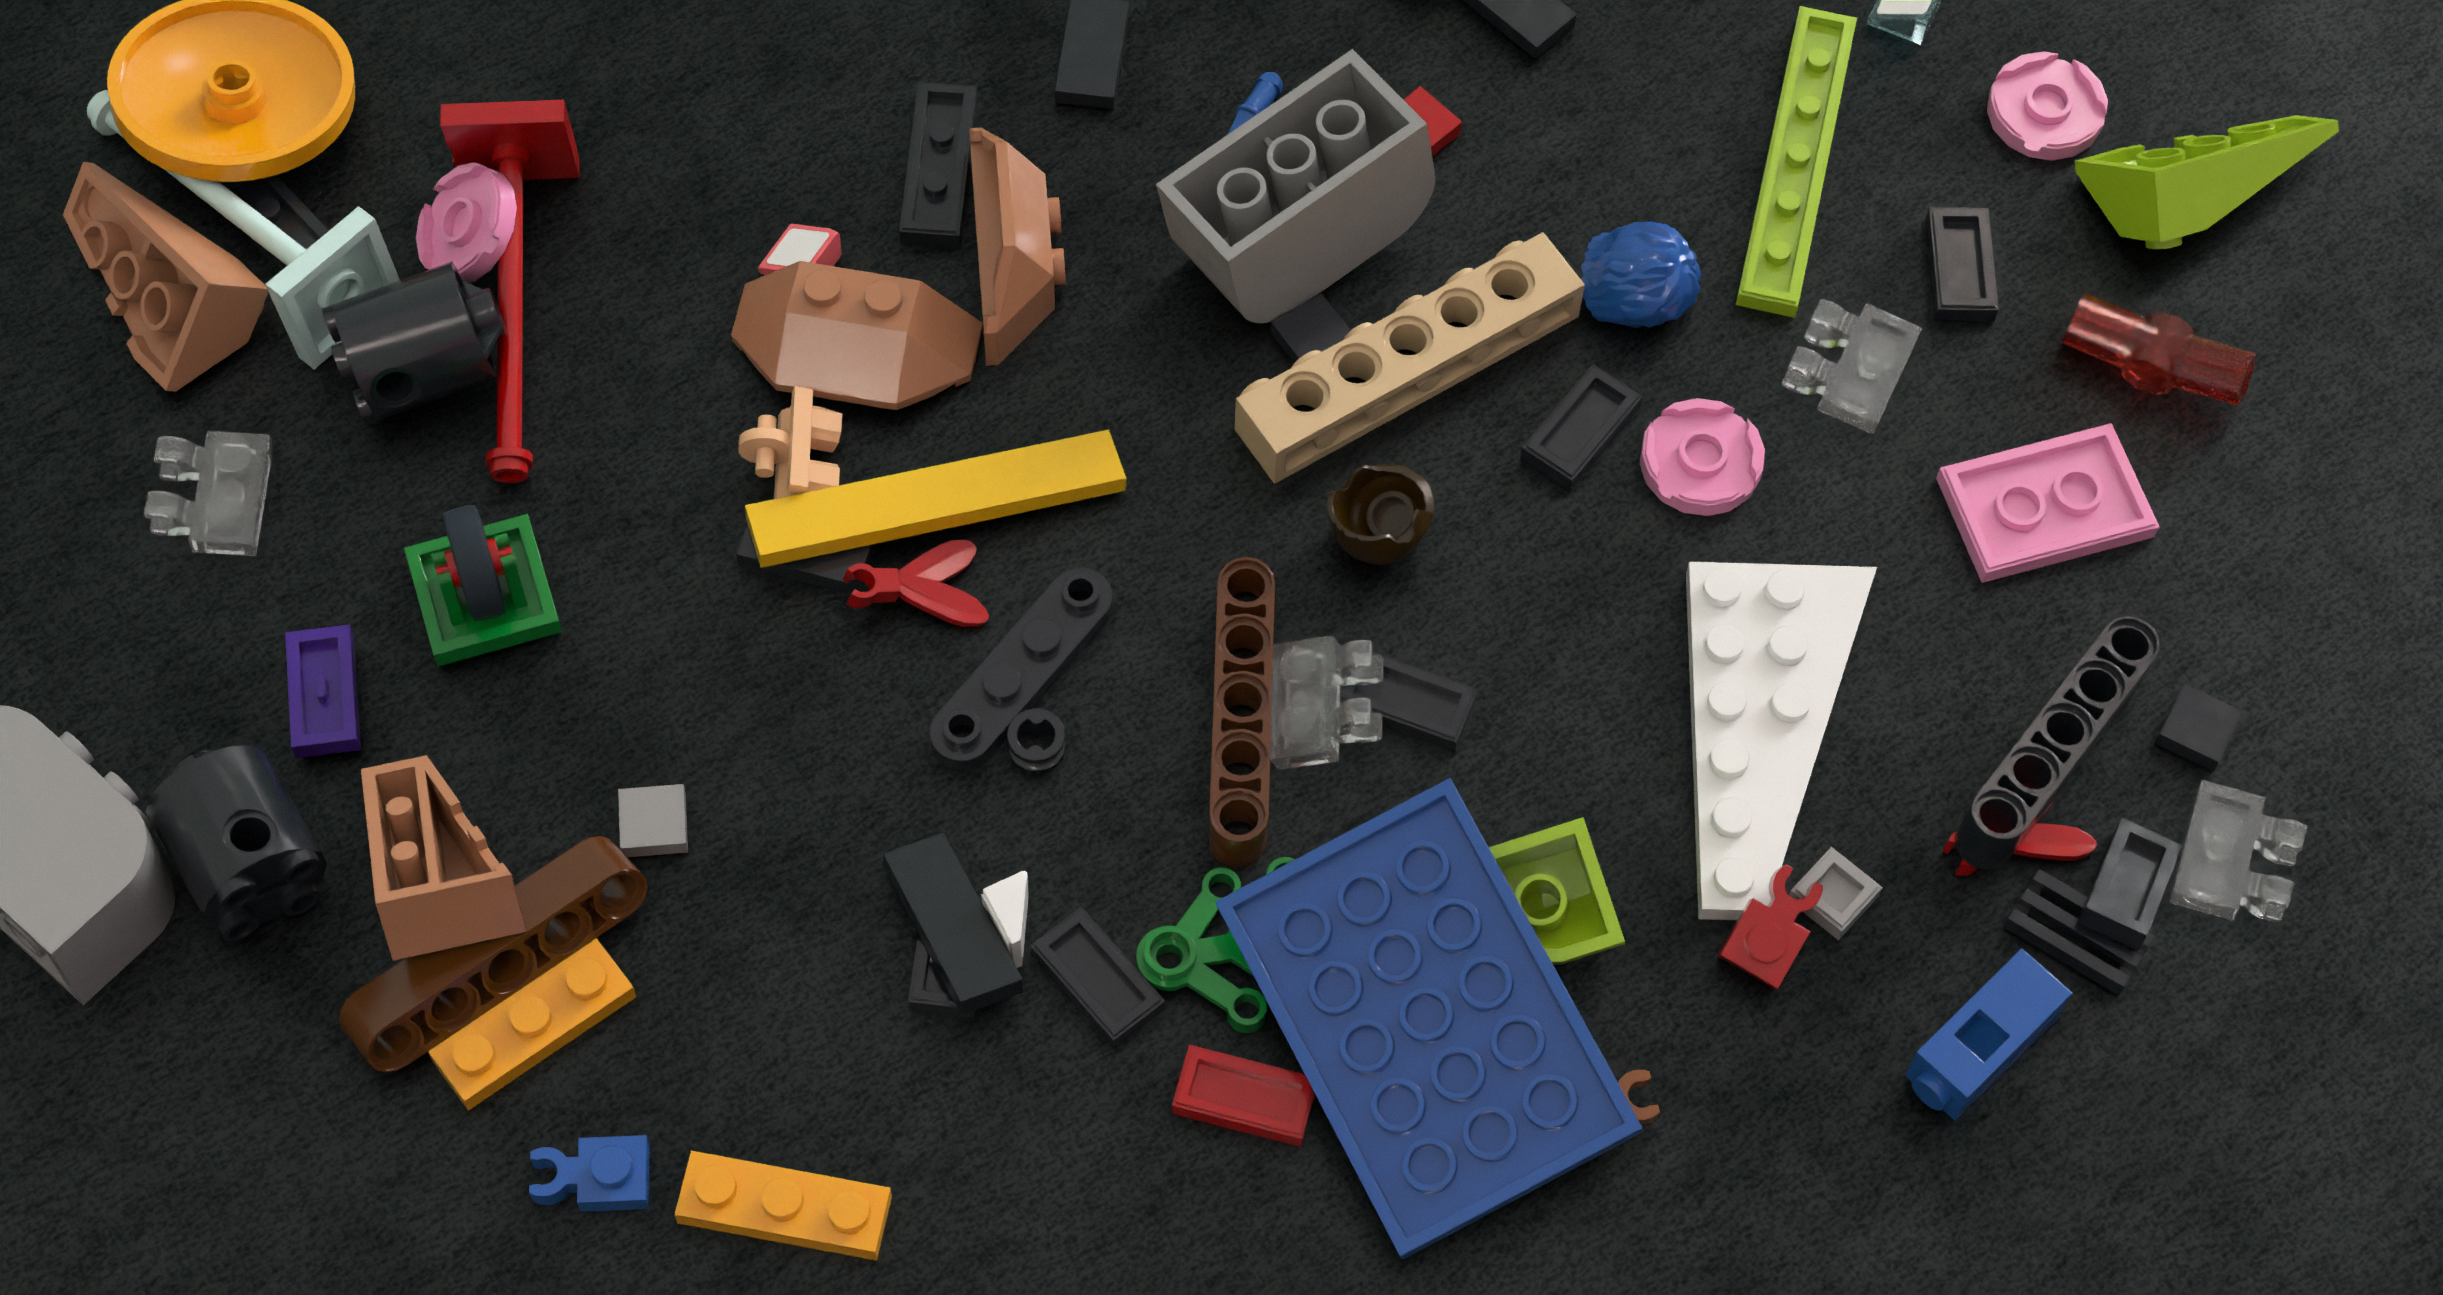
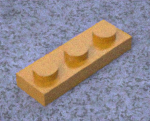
M596 938L429 1050L428 1053L433 1063L469 1111L636 998V993L632 984Z
M691 1151L675 1211V1218L679 1224L877 1261L892 1194L889 1187Z

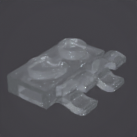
M1821 299L1811 318V323L1804 338L1815 345L1825 348L1844 347V352L1838 364L1823 358L1811 349L1798 346L1781 384L1799 394H1822L1823 396L1817 410L1870 434H1874L1922 328L1867 303L1861 316L1858 317L1831 301Z
M207 431L204 447L197 446L179 437H158L154 461L155 463H161L160 479L168 481L198 480L195 501L186 500L171 492H148L144 515L145 518H152L150 532L160 536L189 535L188 541L192 552L256 556L273 453L270 435Z
M1332 635L1273 644L1270 761L1278 770L1338 762L1339 744L1351 742L1366 743L1382 739L1383 715L1380 712L1371 713V700L1369 698H1353L1340 704V686L1370 685L1383 681L1382 655L1372 656V642L1370 640H1355L1340 646Z
M2201 780L2196 792L2169 903L2234 921L2239 906L2242 905L2258 918L2272 922H2281L2284 908L2289 906L2294 882L2279 876L2249 871L2253 848L2272 862L2294 866L2297 852H2301L2307 826L2294 820L2263 815L2262 811L2266 797Z

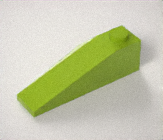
M2295 115L2231 127L2227 130L2228 136L2207 135L2197 137L2188 135L2174 138V148H2159L2145 151V147L2140 144L2123 147L2076 160L2075 170L2120 237L2145 240L2146 248L2149 249L2173 248L2182 244L2183 236L2207 230L2338 133V120Z
M1583 817L1489 847L1552 964H1564L1625 944Z

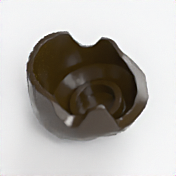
M1364 465L1353 472L1350 479L1340 490L1331 491L1327 501V514L1336 540L1347 554L1363 563L1388 565L1406 557L1424 538L1434 515V498L1430 486L1424 477L1404 465Z

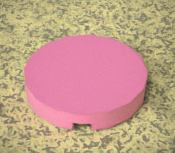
M2043 51L2021 55L2003 66L1991 86L1987 113L1993 130L2009 147L2028 157L2050 161L2074 157L2091 147L2100 134L2107 113L2108 99L2101 81L2086 65L2074 59L2070 64L2065 60L2057 59L2058 54Z
M473 162L457 166L437 182L433 190L439 192L432 206L425 203L419 215L416 233L419 259L425 268L432 269L452 261L462 280L468 283L475 282L489 272L503 255L514 230L517 210L514 189L505 175Z
M1696 398L1673 403L1662 411L1660 417L1655 419L1653 423H1650L1644 433L1640 467L1646 485L1663 503L1683 513L1710 516L1729 512L1748 500L1760 481L1765 448L1758 429L1748 418L1745 422L1740 416L1734 414L1735 408L1721 401Z

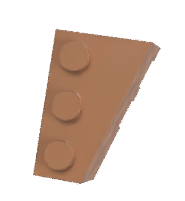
M427 755L361 769L375 904L393 961L527 932L512 874L503 862L499 864L488 848L486 838L477 826H472L462 812L460 801Z

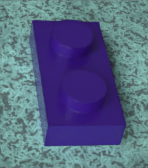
M350 624L285 632L291 748L295 757L302 758L361 750L355 640Z

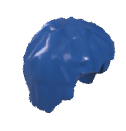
M1634 222L1618 227L1611 233H1601L1599 236H1594L1588 244L1585 261L1581 264L1583 276L1581 280L1585 284L1583 298L1586 301V307L1597 321L1611 322L1633 328L1642 326L1650 328L1655 325H1662L1670 320H1676L1682 317L1686 310L1696 302V296L1700 293L1699 281L1701 280V271L1699 264L1696 262L1697 256L1689 248L1688 242L1675 228L1662 223Z

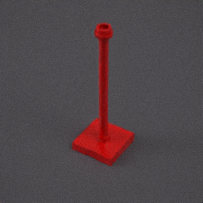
M564 100L441 104L440 126L447 147L451 149L454 168L468 163H478L504 174L514 189L517 205L514 230L505 252L498 260V308L507 335L497 339V448L486 453V467L490 469V477L493 480L502 483H518L528 478V470L533 467V454L522 448L523 180L579 178V153Z

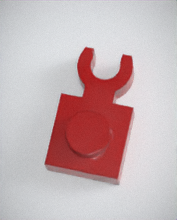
M1787 864L1777 869L1770 879L1769 894L1771 901L1769 905L1766 906L1754 898L1749 899L1717 955L1772 989L1779 988L1811 932L1794 922L1797 915L1814 907L1820 900L1823 891V885L1814 882L1809 886L1802 899L1791 898L1785 890V882L1791 875L1793 868Z

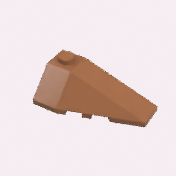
M83 162L63 216L89 268L101 271L111 291L105 301L112 315L123 316L132 333L127 345L134 359L166 391L176 392L248 343L257 319L262 313L269 291L266 285L239 259L96 164Z

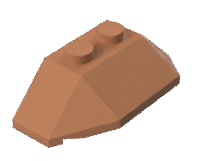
M969 128L986 366L999 365L1055 309L1054 285H1066L1063 248L1052 249L1050 234H1061L1059 197L1047 198L1045 173L1013 146L983 128Z
M798 261L745 284L731 338L732 342L740 351L743 350L756 369L777 391L792 393L794 387L798 386L813 389V397L899 410L932 397L953 384L957 387L971 381L983 333V323L922 281Z

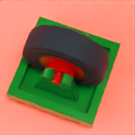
M475 505L455 508L443 513L447 536L404 548L437 667L562 632L528 514L483 526Z

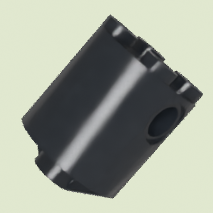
M452 261L322 308L323 317L335 343L342 341L331 346L338 370L345 382L353 379L355 385L360 387L353 390V394L366 425L497 378L491 350L498 337L507 335L501 313L490 288L483 290L462 280Z
M251 745L229 746L218 750H204L195 753L180 762L173 770V773L163 780L150 796L146 809L148 818L208 926L219 930L225 941L241 940L252 934L259 924L268 922L283 913L289 916L304 913L320 900L321 893L317 885L323 879L327 867L326 859L263 750Z

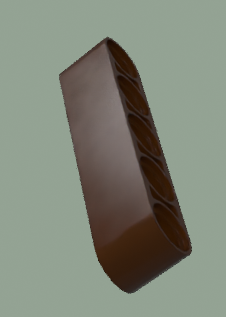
M1250 557L1236 558L1227 563L1220 571L1217 585L1209 846L1216 860L1225 866L1234 868L1248 867L1257 862L1264 854L1269 818L1275 580L1268 565L1259 559ZM1248 592L1253 593L1259 598L1254 601L1243 602L1238 601L1232 596L1237 593ZM1246 648L1253 650L1258 655L1248 659H1241L1233 656L1230 652L1235 649ZM1237 705H1245L1253 708L1256 713L1240 717L1233 715L1228 709ZM1233 763H1245L1253 767L1255 771L1248 775L1240 776L1227 771L1226 767ZM1241 821L1252 826L1253 830L1247 834L1235 835L1229 833L1223 827L1230 822Z
M596 836L583 840L515 885L527 932L405 958L346 999L340 1009V1026L375 1070L382 1072L397 1071L409 1065L630 916L641 906L646 897L648 885L645 876L610 839Z

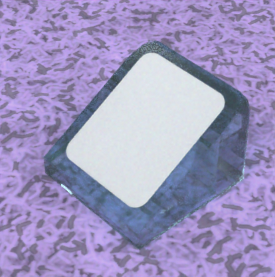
M1877 0L1867 20V24L1921 45L1942 0Z

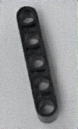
M2122 616L2115 618L2104 628L1975 796L1955 835V846L1960 856L1968 864L1979 869L1991 870L2001 867L2009 860L2138 689L2160 649L2159 637L2155 629L2146 621L2137 617ZM2086 696L2093 698L2095 701L2088 699ZM2052 738H2056L2062 741L2065 745H2062L2054 741ZM2017 780H2020V781H2023V782L2029 784L2033 789H2030V788H2028V787L2023 786V785H2022L2019 781H2017ZM1984 824L1995 827L2000 833L1989 830Z

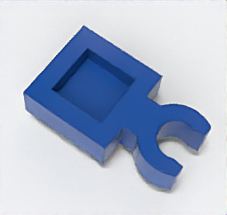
M647 1135L579 1138L578 1157H566L561 1151L551 1147H541L531 1151L530 1160L534 1168H553L557 1171V1175L552 1182L544 1185H529V1194L532 1201L540 1205H552L562 1201L569 1193H577V1204L580 1212L649 1209L650 1144Z

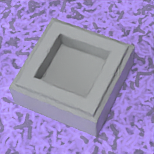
M684 784L618 789L620 850L626 857L688 853L686 792Z
M1831 847L1794 886L1789 896L1794 899H1802L1812 883L1818 882L1823 885L1822 895L1818 903L1811 909L1804 911V913L1839 940L1879 897L1883 887Z

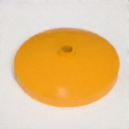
M181 0L168 5L142 20L122 39L110 61L107 77L111 113L120 134L127 143L148 161L163 169L186 177L207 181L239 182L256 180L281 174L303 165L322 153L337 139L350 119L355 102L354 69L350 53L344 41L324 19L314 12L288 0Z

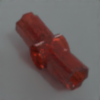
M2086 293L2081 297L2062 340V343L2120 367L2127 382L2146 393L2166 394L2173 387L2237 406L2240 402H2243L2249 389L2257 353L2195 336L2190 325L2174 315L2159 312L2151 313L2144 318Z

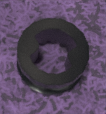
M1029 709L1016 715L1009 724L1007 732L1008 751L1012 762H1015L1016 767L1019 769L1022 767L1027 773L1035 771L1036 774H1041L1042 770L1049 772L1054 765L1058 766L1060 759L1064 757L1066 747L1064 726L1056 715L1044 709ZM1031 731L1039 735L1048 731V735L1053 736L1054 742L1045 750L1037 745L1031 746L1027 750L1021 746L1019 738L1024 736V732L1029 733Z

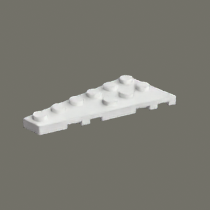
M1689 562L1686 571L1699 919L1738 920L1749 899L1752 898L1766 906L1769 905L1771 901L1769 882L1774 872L1782 867L1877 567Z

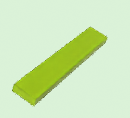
M1803 6L1799 7L1736 300L1737 306L1795 318L1855 31L1856 17Z

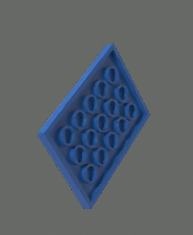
M1451 778L1215 901L1402 1260L1643 1133L1640 1122Z

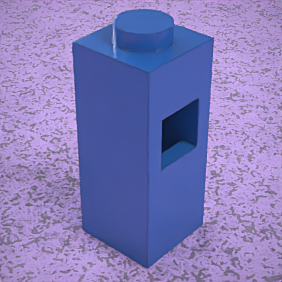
M2021 948L1916 1052L1905 1075L1912 1082L1914 1092L1927 1106L1937 1111L1943 1110L1956 1121L2059 1018L2072 992Z

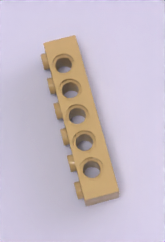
M1544 232L1524 243L1520 240L1514 241L1505 246L1494 259L1474 270L1473 268H1464L1449 278L1444 286L1426 296L1415 295L1408 298L1397 307L1394 313L1374 324L1366 322L1356 326L1341 342L1322 352L1314 350L1306 353L1294 363L1291 369L1270 380L1262 378L1251 383L1236 398L1235 431L1275 484L1578 318L1585 284ZM1499 295H1510L1517 299L1506 300L1500 298ZM1459 322L1467 327L1457 328L1447 323ZM1407 349L1417 354L1402 355L1396 351ZM1349 377H1358L1364 379L1366 382L1356 384L1348 382L1345 379ZM1297 405H1308L1313 407L1315 410L1309 412H1301L1292 407Z

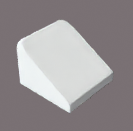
M1021 871L984 888L983 894H981L982 905L1016 968L1022 966L1028 909V876L1026 871Z

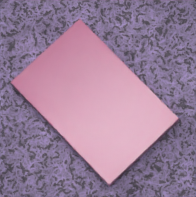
M2112 423L1941 467L1936 477L1982 583L2155 537L2159 529L2157 520Z

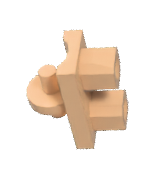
M794 387L792 390L791 406L781 410L778 415V429H776V417L767 414L758 417V428L746 430L739 437L738 452L744 459L756 463L755 474L764 478L773 476L774 464H776L774 499L839 486L840 468L838 464L810 460V449L833 453L841 435L842 413L813 406V389Z

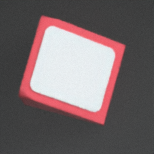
M790 224L759 265L758 272L767 275L798 261L834 266L842 255L840 234L830 228Z

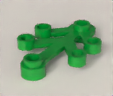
M1291 857L1275 859L1269 864L1266 875L1295 859ZM1219 867L1210 870L1204 876L1201 893L1176 926L1158 927L1142 938L1137 949L1136 964L1138 971L1152 987L1164 991H1175L1187 986L1225 1010L1227 1021L1234 1030L1241 1033H1252L1260 1029L1265 1022V1013L1267 1012L1266 999L1255 989L1237 988L1208 967L1232 962L1253 976L1230 930L1225 935L1201 939L1216 914L1220 912L1215 901L1221 898L1214 896L1209 888L1219 882L1228 884L1233 889V892L1241 888L1240 878L1234 871ZM1164 953H1173L1181 959V963L1175 968L1167 969L1162 967L1157 962V959ZM1248 1002L1254 1004L1258 1008L1259 1013L1253 1018L1244 1019L1235 1012V1007L1240 1003Z

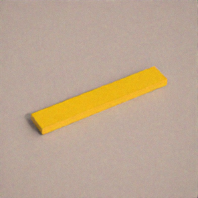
M1109 430L748 504L745 505V513L760 568L1122 492L1126 488V476Z

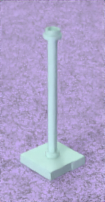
M103 90L97 93L89 102L87 115L91 120L92 126L101 134L110 136L118 133L122 136L111 113L108 90ZM164 169L287 265L265 285L298 357L314 370L332 355L331 346L342 342L335 343L323 317L322 308L400 280L375 218L359 206L306 250L219 181L190 178Z

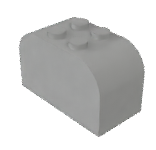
M1351 49L1156 184L1172 240L1244 318L1254 323H1267L1309 301L1406 232L1421 215L1432 196L1435 186V170L1427 123Z
M0 705V929L84 1005L146 949L165 929L175 906L176 889L174 879L149 832L153 825L134 805L139 799L132 789L112 771L105 777H102L89 765L94 761L92 755L71 733L66 731L58 738L41 721L28 712Z

